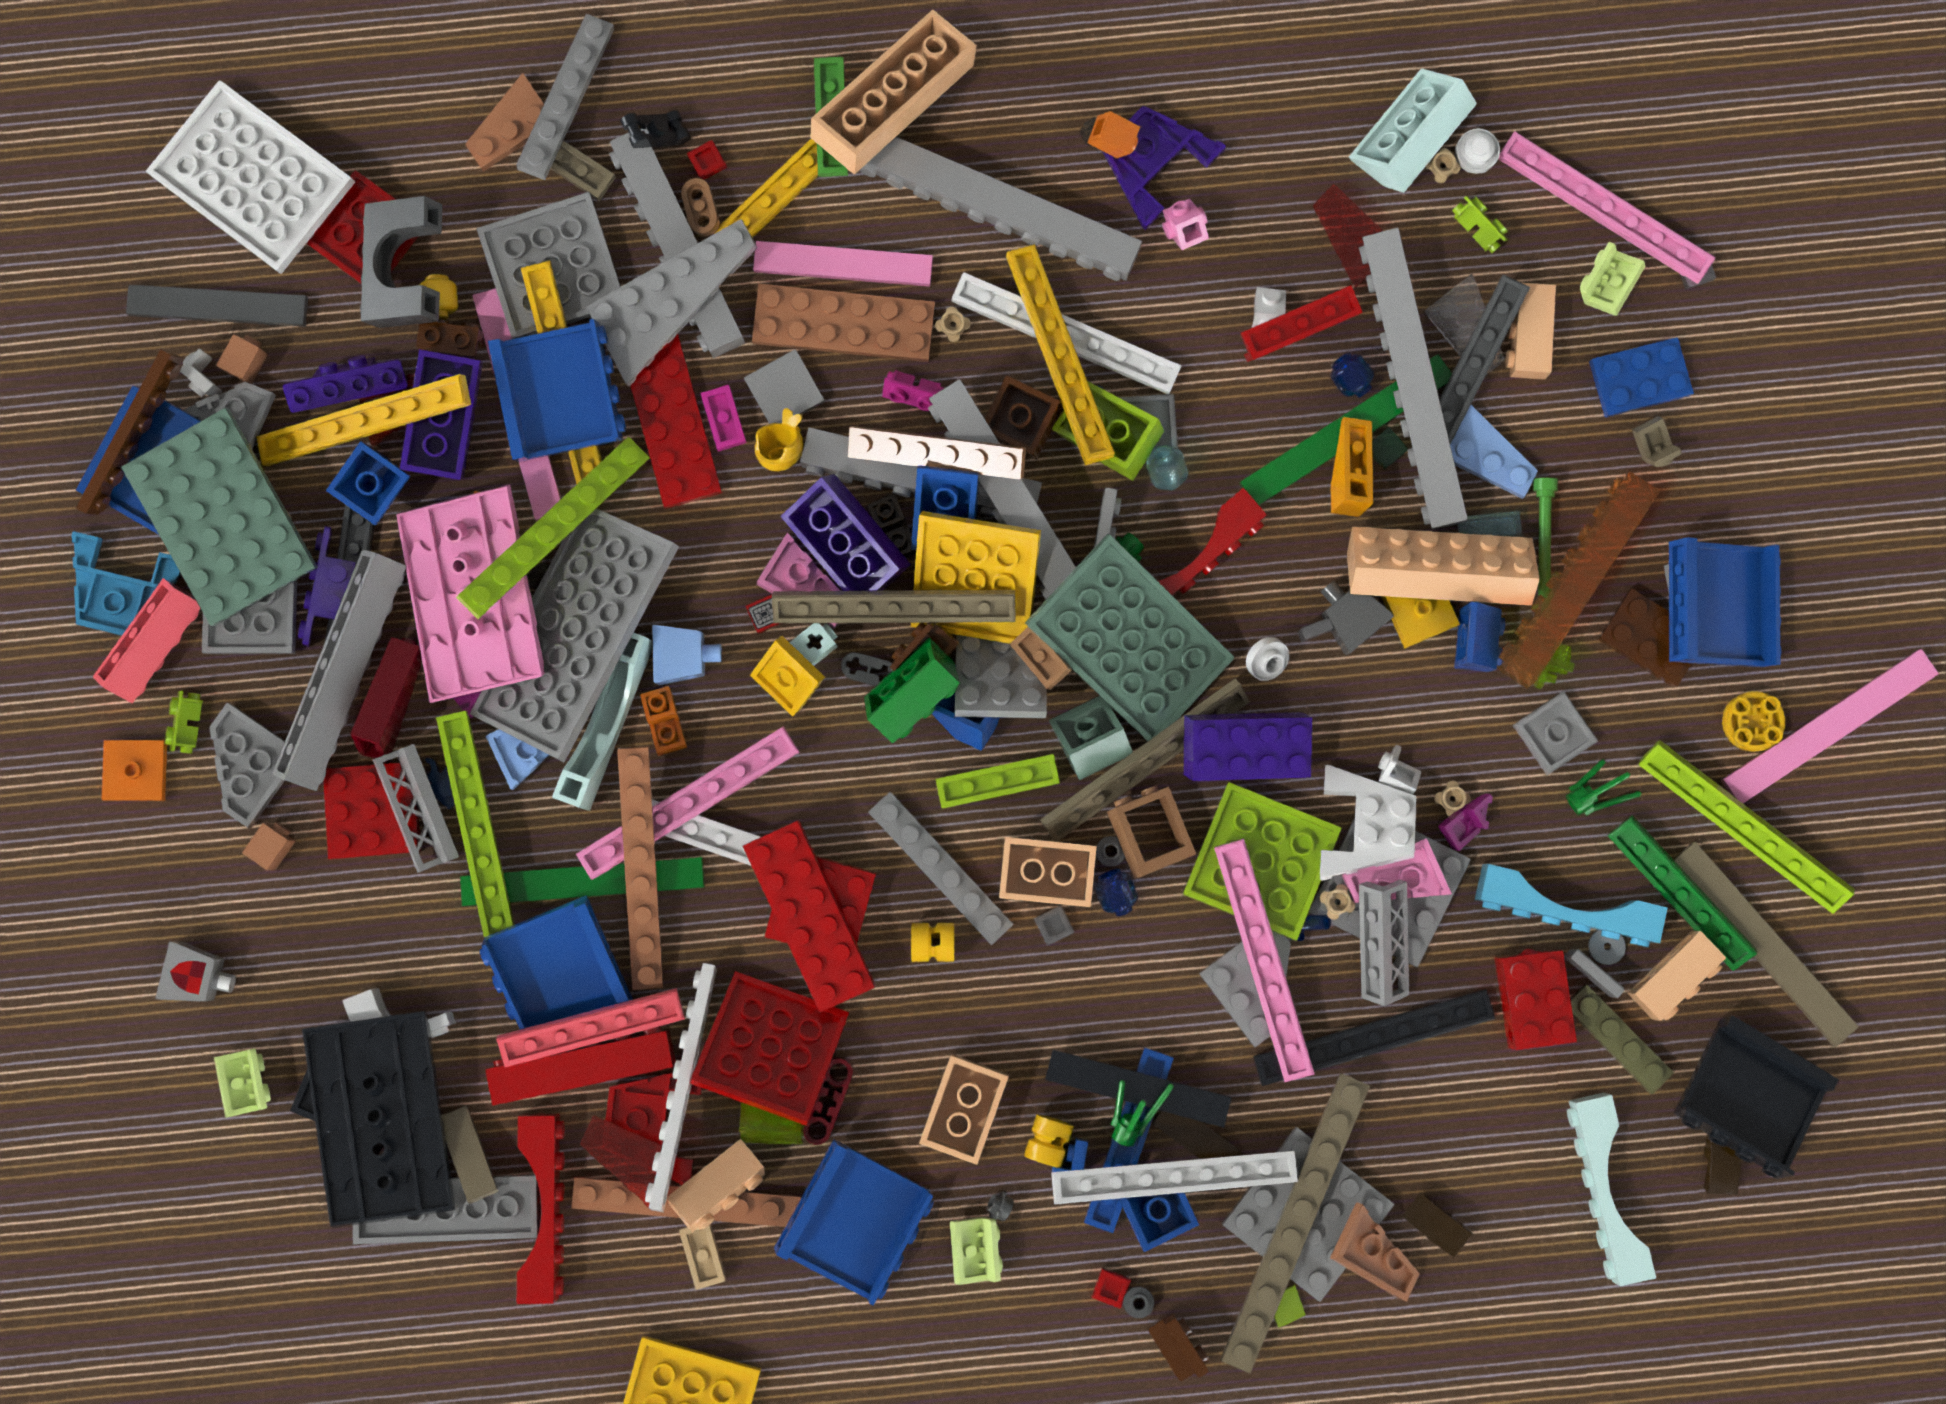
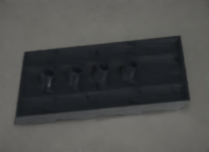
M421 1011L302 1029L330 1226L337 1228L455 1210L450 1164L447 1156L444 1123L441 1115L436 1066L433 1059L427 1013ZM385 1147L384 1152L379 1155L380 1150Z

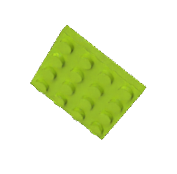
M1228 782L1183 895L1234 915L1214 847L1244 838L1272 931L1297 941L1321 881V850L1333 851L1341 827Z

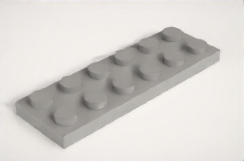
M535 1174L494 1176L499 1192L471 1204L467 1202L459 1177H451L455 1210L353 1225V1244L537 1238L539 1232V1186Z

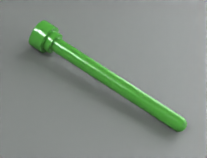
M1535 478L1533 480V492H1536V497L1539 498L1538 572L1540 579L1538 583V619L1541 622H1547L1550 619L1552 498L1555 497V492L1558 491L1557 478Z

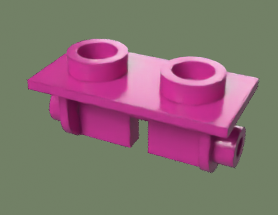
M895 370V372L889 371L887 378L885 377L882 397L896 403H904L918 407L923 411H929L928 407L933 405L929 398L943 390L944 387H941V383L921 378L919 386H914L915 376Z

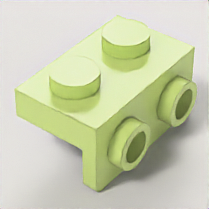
M1608 242L1606 248L1600 250L1597 254L1595 266L1590 275L1587 274L1583 278L1580 291L1584 304L1617 316L1646 266L1643 260L1617 251L1615 243Z
M254 1048L214 1057L225 1118L267 1109L266 1102H269L271 1098L268 1084L262 1083L260 1072L265 1071V1066L261 1053L257 1054Z
M976 1217L950 1221L954 1284L963 1285L982 1281H1001L1000 1273L1003 1269V1263L998 1249L1000 1230L996 1220L987 1217Z

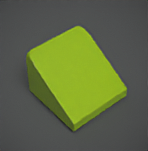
M1295 1285L1285 1289L1275 1313L1274 1319L1278 1328L1306 1315Z

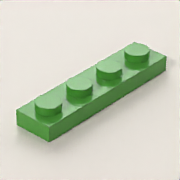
M843 57L814 58L816 113L845 88ZM817 144L818 176H848V169Z

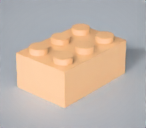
M1005 837L999 898L1091 907L1097 846Z
M951 1053L919 1144L977 1165L1009 1075Z

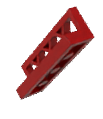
M1352 285L1241 332L1240 335L1248 351L1244 354L1246 361H1253L1363 313Z

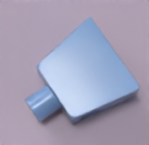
M652 625L653 678L655 684L664 685L705 676V663L722 662L721 644L705 645L704 634L701 631Z

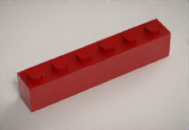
M661 1026L644 1030V1035L632 1037L629 1034L614 1038L613 1042L604 1044L599 1042L584 1046V1048L569 1050L508 1067L504 1066L502 1059L493 1061L494 1067L485 1069L492 1106L672 1068L675 1066L676 1059L670 1029L662 1031Z

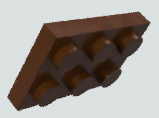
M1632 588L1628 590L1597 639L1673 688L1678 687L1692 664L1669 662V611Z

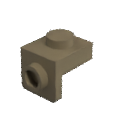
M1657 416L1632 429L1644 462L1655 467H1663L1672 463L1674 458L1682 454L1681 449L1672 444L1663 418Z

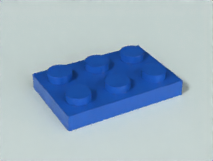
M1678 337L1593 358L1589 361L1605 418L1682 399L1694 394Z

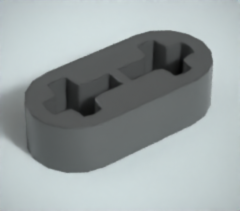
M849 653L841 662L842 672L848 679L871 686H876L880 683L879 676L871 674L872 669L881 671L883 666L888 667L889 673L893 671L890 668L891 662L861 653ZM854 659H859V664L868 668L867 672L857 670L855 675L850 674L851 670L849 667H846L847 663H853Z

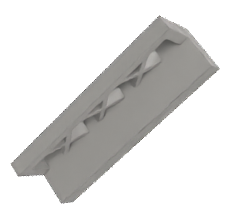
M412 744L373 759L417 873L458 858V853L415 745ZM398 757L402 767L398 779L387 774L383 762ZM404 776L407 780V783L402 781ZM391 782L396 783L394 789L392 787ZM400 786L411 790L413 799L409 807L398 802L396 794ZM415 805H417L419 811L414 810ZM402 810L407 811L405 817L403 815ZM411 814L423 820L424 827L420 835L409 830L407 823ZM426 833H428L430 839L425 838ZM413 838L418 839L416 845H415V842H414ZM423 842L432 845L437 855L436 859L424 864L419 855Z
M1398 880L1385 886L1368 881L1359 884L1361 997L1382 1006H1387L1409 995L1407 882L1403 880ZM1396 892V900L1391 907V894ZM1395 920H1397V928L1392 936L1391 928ZM1397 948V957L1392 964V956ZM1396 977H1398V989L1393 991L1392 985Z

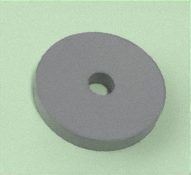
M1597 930L1591 936L1588 944L1592 958L1598 963L1611 965L1620 961L1626 950L1625 940L1622 935H1620L1619 940L1602 937V931ZM1605 943L1610 944L1609 950L1604 949Z

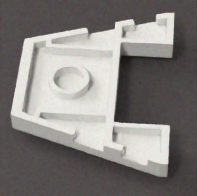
M1325 765L1324 795L1356 796L1354 851L1321 850L1320 880L1332 879V876L1344 873L1346 875L1356 873L1360 869L1371 866L1379 867L1414 858L1416 796L1331 765Z

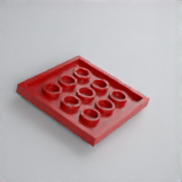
M735 971L691 1077L690 1084L807 1126L849 1012L836 1007L819 1012L814 999Z

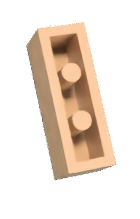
M1522 283L1529 286L1530 289L1507 332V338L1512 339L1511 350H1507L1505 365L1506 368H1510V377L1546 379L1552 372L1556 285Z
M1691 931L1627 994L1652 1020H1669L1679 1010L1677 1005L1684 998L1687 1000L1692 998L1700 990L1699 984L1706 977L1710 979L1722 969L1720 964L1726 957L1701 931Z
M740 1139L667 1197L669 1205L692 1233L696 1229L701 1231L714 1221L713 1216L721 1209L726 1211L734 1206L739 1200L738 1196L746 1189L751 1191L763 1181L762 1176L765 1175L764 1166Z

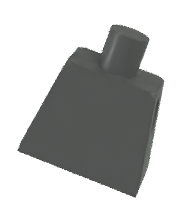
M1335 580L1320 591L1332 605L1321 614L1322 618L1330 619L1333 626L1331 633L1346 656L1394 617L1388 609L1371 595L1350 594V591L1345 593Z

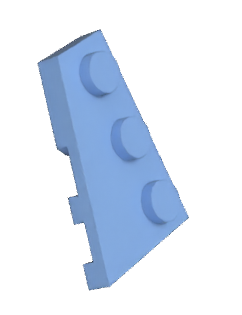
M1470 405L1450 444L1455 466L1523 499L1538 470Z
M500 729L486 735L511 790H514L549 756L547 753Z

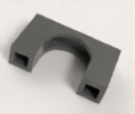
M426 196L366 203L363 218L361 321L378 328L439 322L440 292L423 285L397 288L392 280L391 264L395 252L406 240L413 237L442 234V204Z

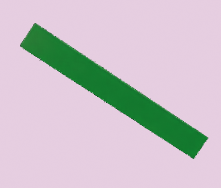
M1437 354L1430 359L1436 388L1439 390L1447 384L1452 373L1440 355ZM1397 381L1240 481L1239 484L1260 506L1336 456L1343 417L1372 421V432L1404 412L1403 408L1397 409L1393 391L1399 390Z
M703 857L656 861L658 891L705 888ZM624 863L618 864L594 880L590 879L583 866L503 873L510 903L578 898L586 895L590 897L626 894ZM460 876L462 906L477 905L471 876Z

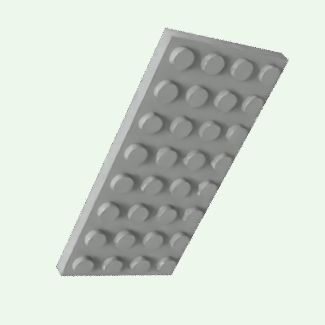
M599 509L591 513L562 541L532 597L545 674L542 677L483 690L470 715L565 762L679 546Z

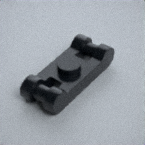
M678 110L670 111L667 114L651 115L629 113L620 119L624 130H628L630 134L629 141L633 148L682 145L691 139L688 129L683 128L681 124L682 117Z

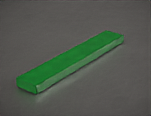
M1633 815L1608 834L1613 843L1695 931H1701L1726 957L1724 963L1732 971H1735L1757 954L1758 950Z

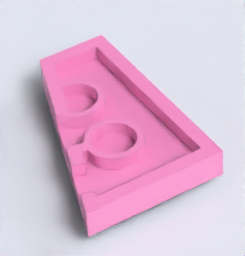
M788 532L757 581L758 586L770 593H773V591H840L829 577L824 575L813 563L809 555L800 549ZM838 623L827 624L835 629Z
M1427 838L1415 842L1414 858L1379 867H1367L1348 875L1346 873L1342 874V878L1354 903H1359V884L1366 881L1381 886L1398 880L1406 881L1407 898L1452 894ZM1396 892L1391 894V900L1396 899Z

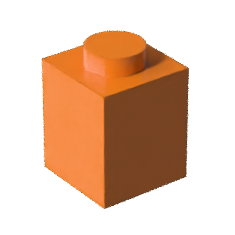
M1109 111L1097 116L1087 143L1115 158H1120L1131 154L1138 144L1137 134L1140 126Z

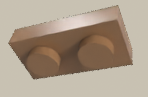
M1029 627L1010 643L1011 647L1046 689L1051 690L1072 670Z

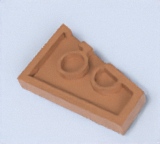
M523 73L465 144L483 172L526 144L544 106V103Z
M1356 1202L1330 1259L1396 1298L1407 1302L1419 1277V1272L1401 1250L1392 1244L1385 1235L1386 1232L1370 1217L1369 1211L1365 1206Z

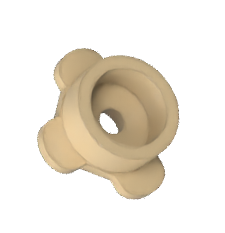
M1446 148L1441 149L1425 166L1435 175L1434 179L1437 183H1444L1447 177L1452 174H1458L1461 169L1455 156ZM1440 164H1445V168H1441Z
M949 307L942 318L936 321L935 328L938 332L945 333L950 342H957L960 339V334L970 328L971 322L969 318L963 317L957 308ZM955 322V327H951L950 323Z
M1449 781L1442 792L1435 794L1434 801L1436 804H1441L1446 810V814L1451 816L1454 812L1471 802V797L1459 787L1458 782ZM1451 796L1455 797L1454 802L1450 801Z
M1343 884L1337 885L1330 892H1322L1319 897L1320 902L1324 903L1328 910V918L1332 920L1338 919L1342 913H1350L1355 909V903L1347 893L1348 888ZM1336 899L1340 900L1339 905L1335 904Z

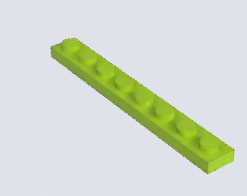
M628 436L459 593L456 598L479 620L642 467L650 457Z
M462 711L436 717L482 931L484 937H487L515 924L468 711Z
M1658 740L1640 759L1639 766L1832 914L1854 895L1855 889L1661 740Z

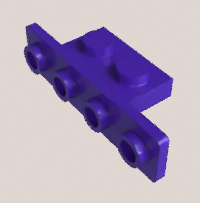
M360 355L348 359V363L337 365L336 362L321 364L312 377L284 383L283 390L290 412L295 413L406 389L408 383L400 359L377 363L375 357L366 359L365 355Z
M327 526L324 528V533L318 532L315 550L320 551L318 562L315 563L318 568L310 572L309 579L314 580L312 592H306L304 609H309L307 621L301 620L298 638L303 639L302 644L307 647L311 645L316 617L335 619L356 566V562L328 557L332 528Z

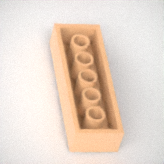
M931 10L812 117L810 138L855 175L974 66L977 45L937 12Z
M1352 527L1347 550L1350 594L1516 605L1533 604L1540 579L1533 538L1371 527Z

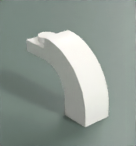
M379 988L370 989L342 1000L351 1022L391 1016L385 1007ZM452 1012L443 1013L428 1019L431 1038L449 1032L448 1026L456 1023Z

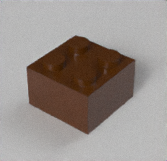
M1006 375L985 417V421L998 442L1004 445L1026 447V455L1037 460L1063 406L1060 400Z

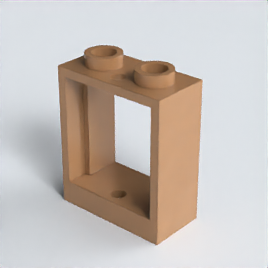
M1155 785L1141 791L1142 797L1132 801L1131 796L1115 801L1114 805L1116 808L1107 811L1134 879L1196 855L1169 787L1159 790L1158 786ZM1159 799L1179 848L1144 862L1125 812Z

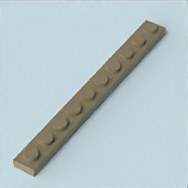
M1342 1073L1339 1074L1298 1172V1182H1294L1220 1358L1222 1362L1249 1374L1251 1373L1370 1088L1369 1085Z

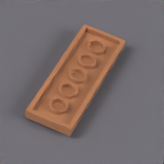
M758 283L752 343L929 362L935 302Z

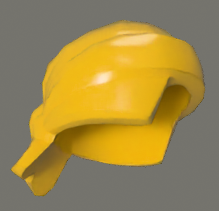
M784 408L782 423L767 424L758 429L754 446L755 455L764 468L770 471L787 470L794 466L801 458L804 443L798 424L803 419L802 415L796 414L793 416V411Z

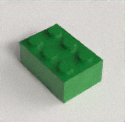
M929 637L895 671L893 670L864 696L867 720L892 744L898 738H905L912 731L913 725L918 720L930 716L938 702L943 698L951 697L956 692L960 682L954 661Z

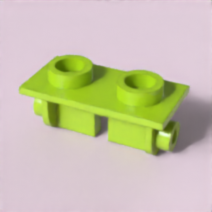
M1465 196L1464 199L1468 203L1465 206L1459 203L1452 210L1455 214L1454 218L1468 232L1477 224L1480 229L1472 237L1481 245L1485 252L1489 250L1493 254L1501 246L1498 243L1500 239L1503 241L1509 240L1504 235L1508 230L1497 218L1491 221L1485 214L1488 208L1477 196L1473 200L1469 196Z
M179 691L177 697H171L169 714L174 715L173 727L167 726L165 744L170 745V752L175 751V746H180L181 753L192 754L193 748H196L199 727L187 726L188 720L200 721L203 700H200L201 694L188 693V698H182L183 691Z

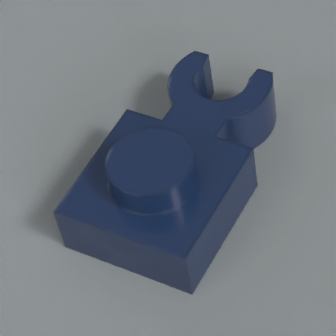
M426 758L425 761L431 765V772L427 774V778L432 782L431 788L435 798L449 810H452L455 807L447 767L441 773L437 761Z

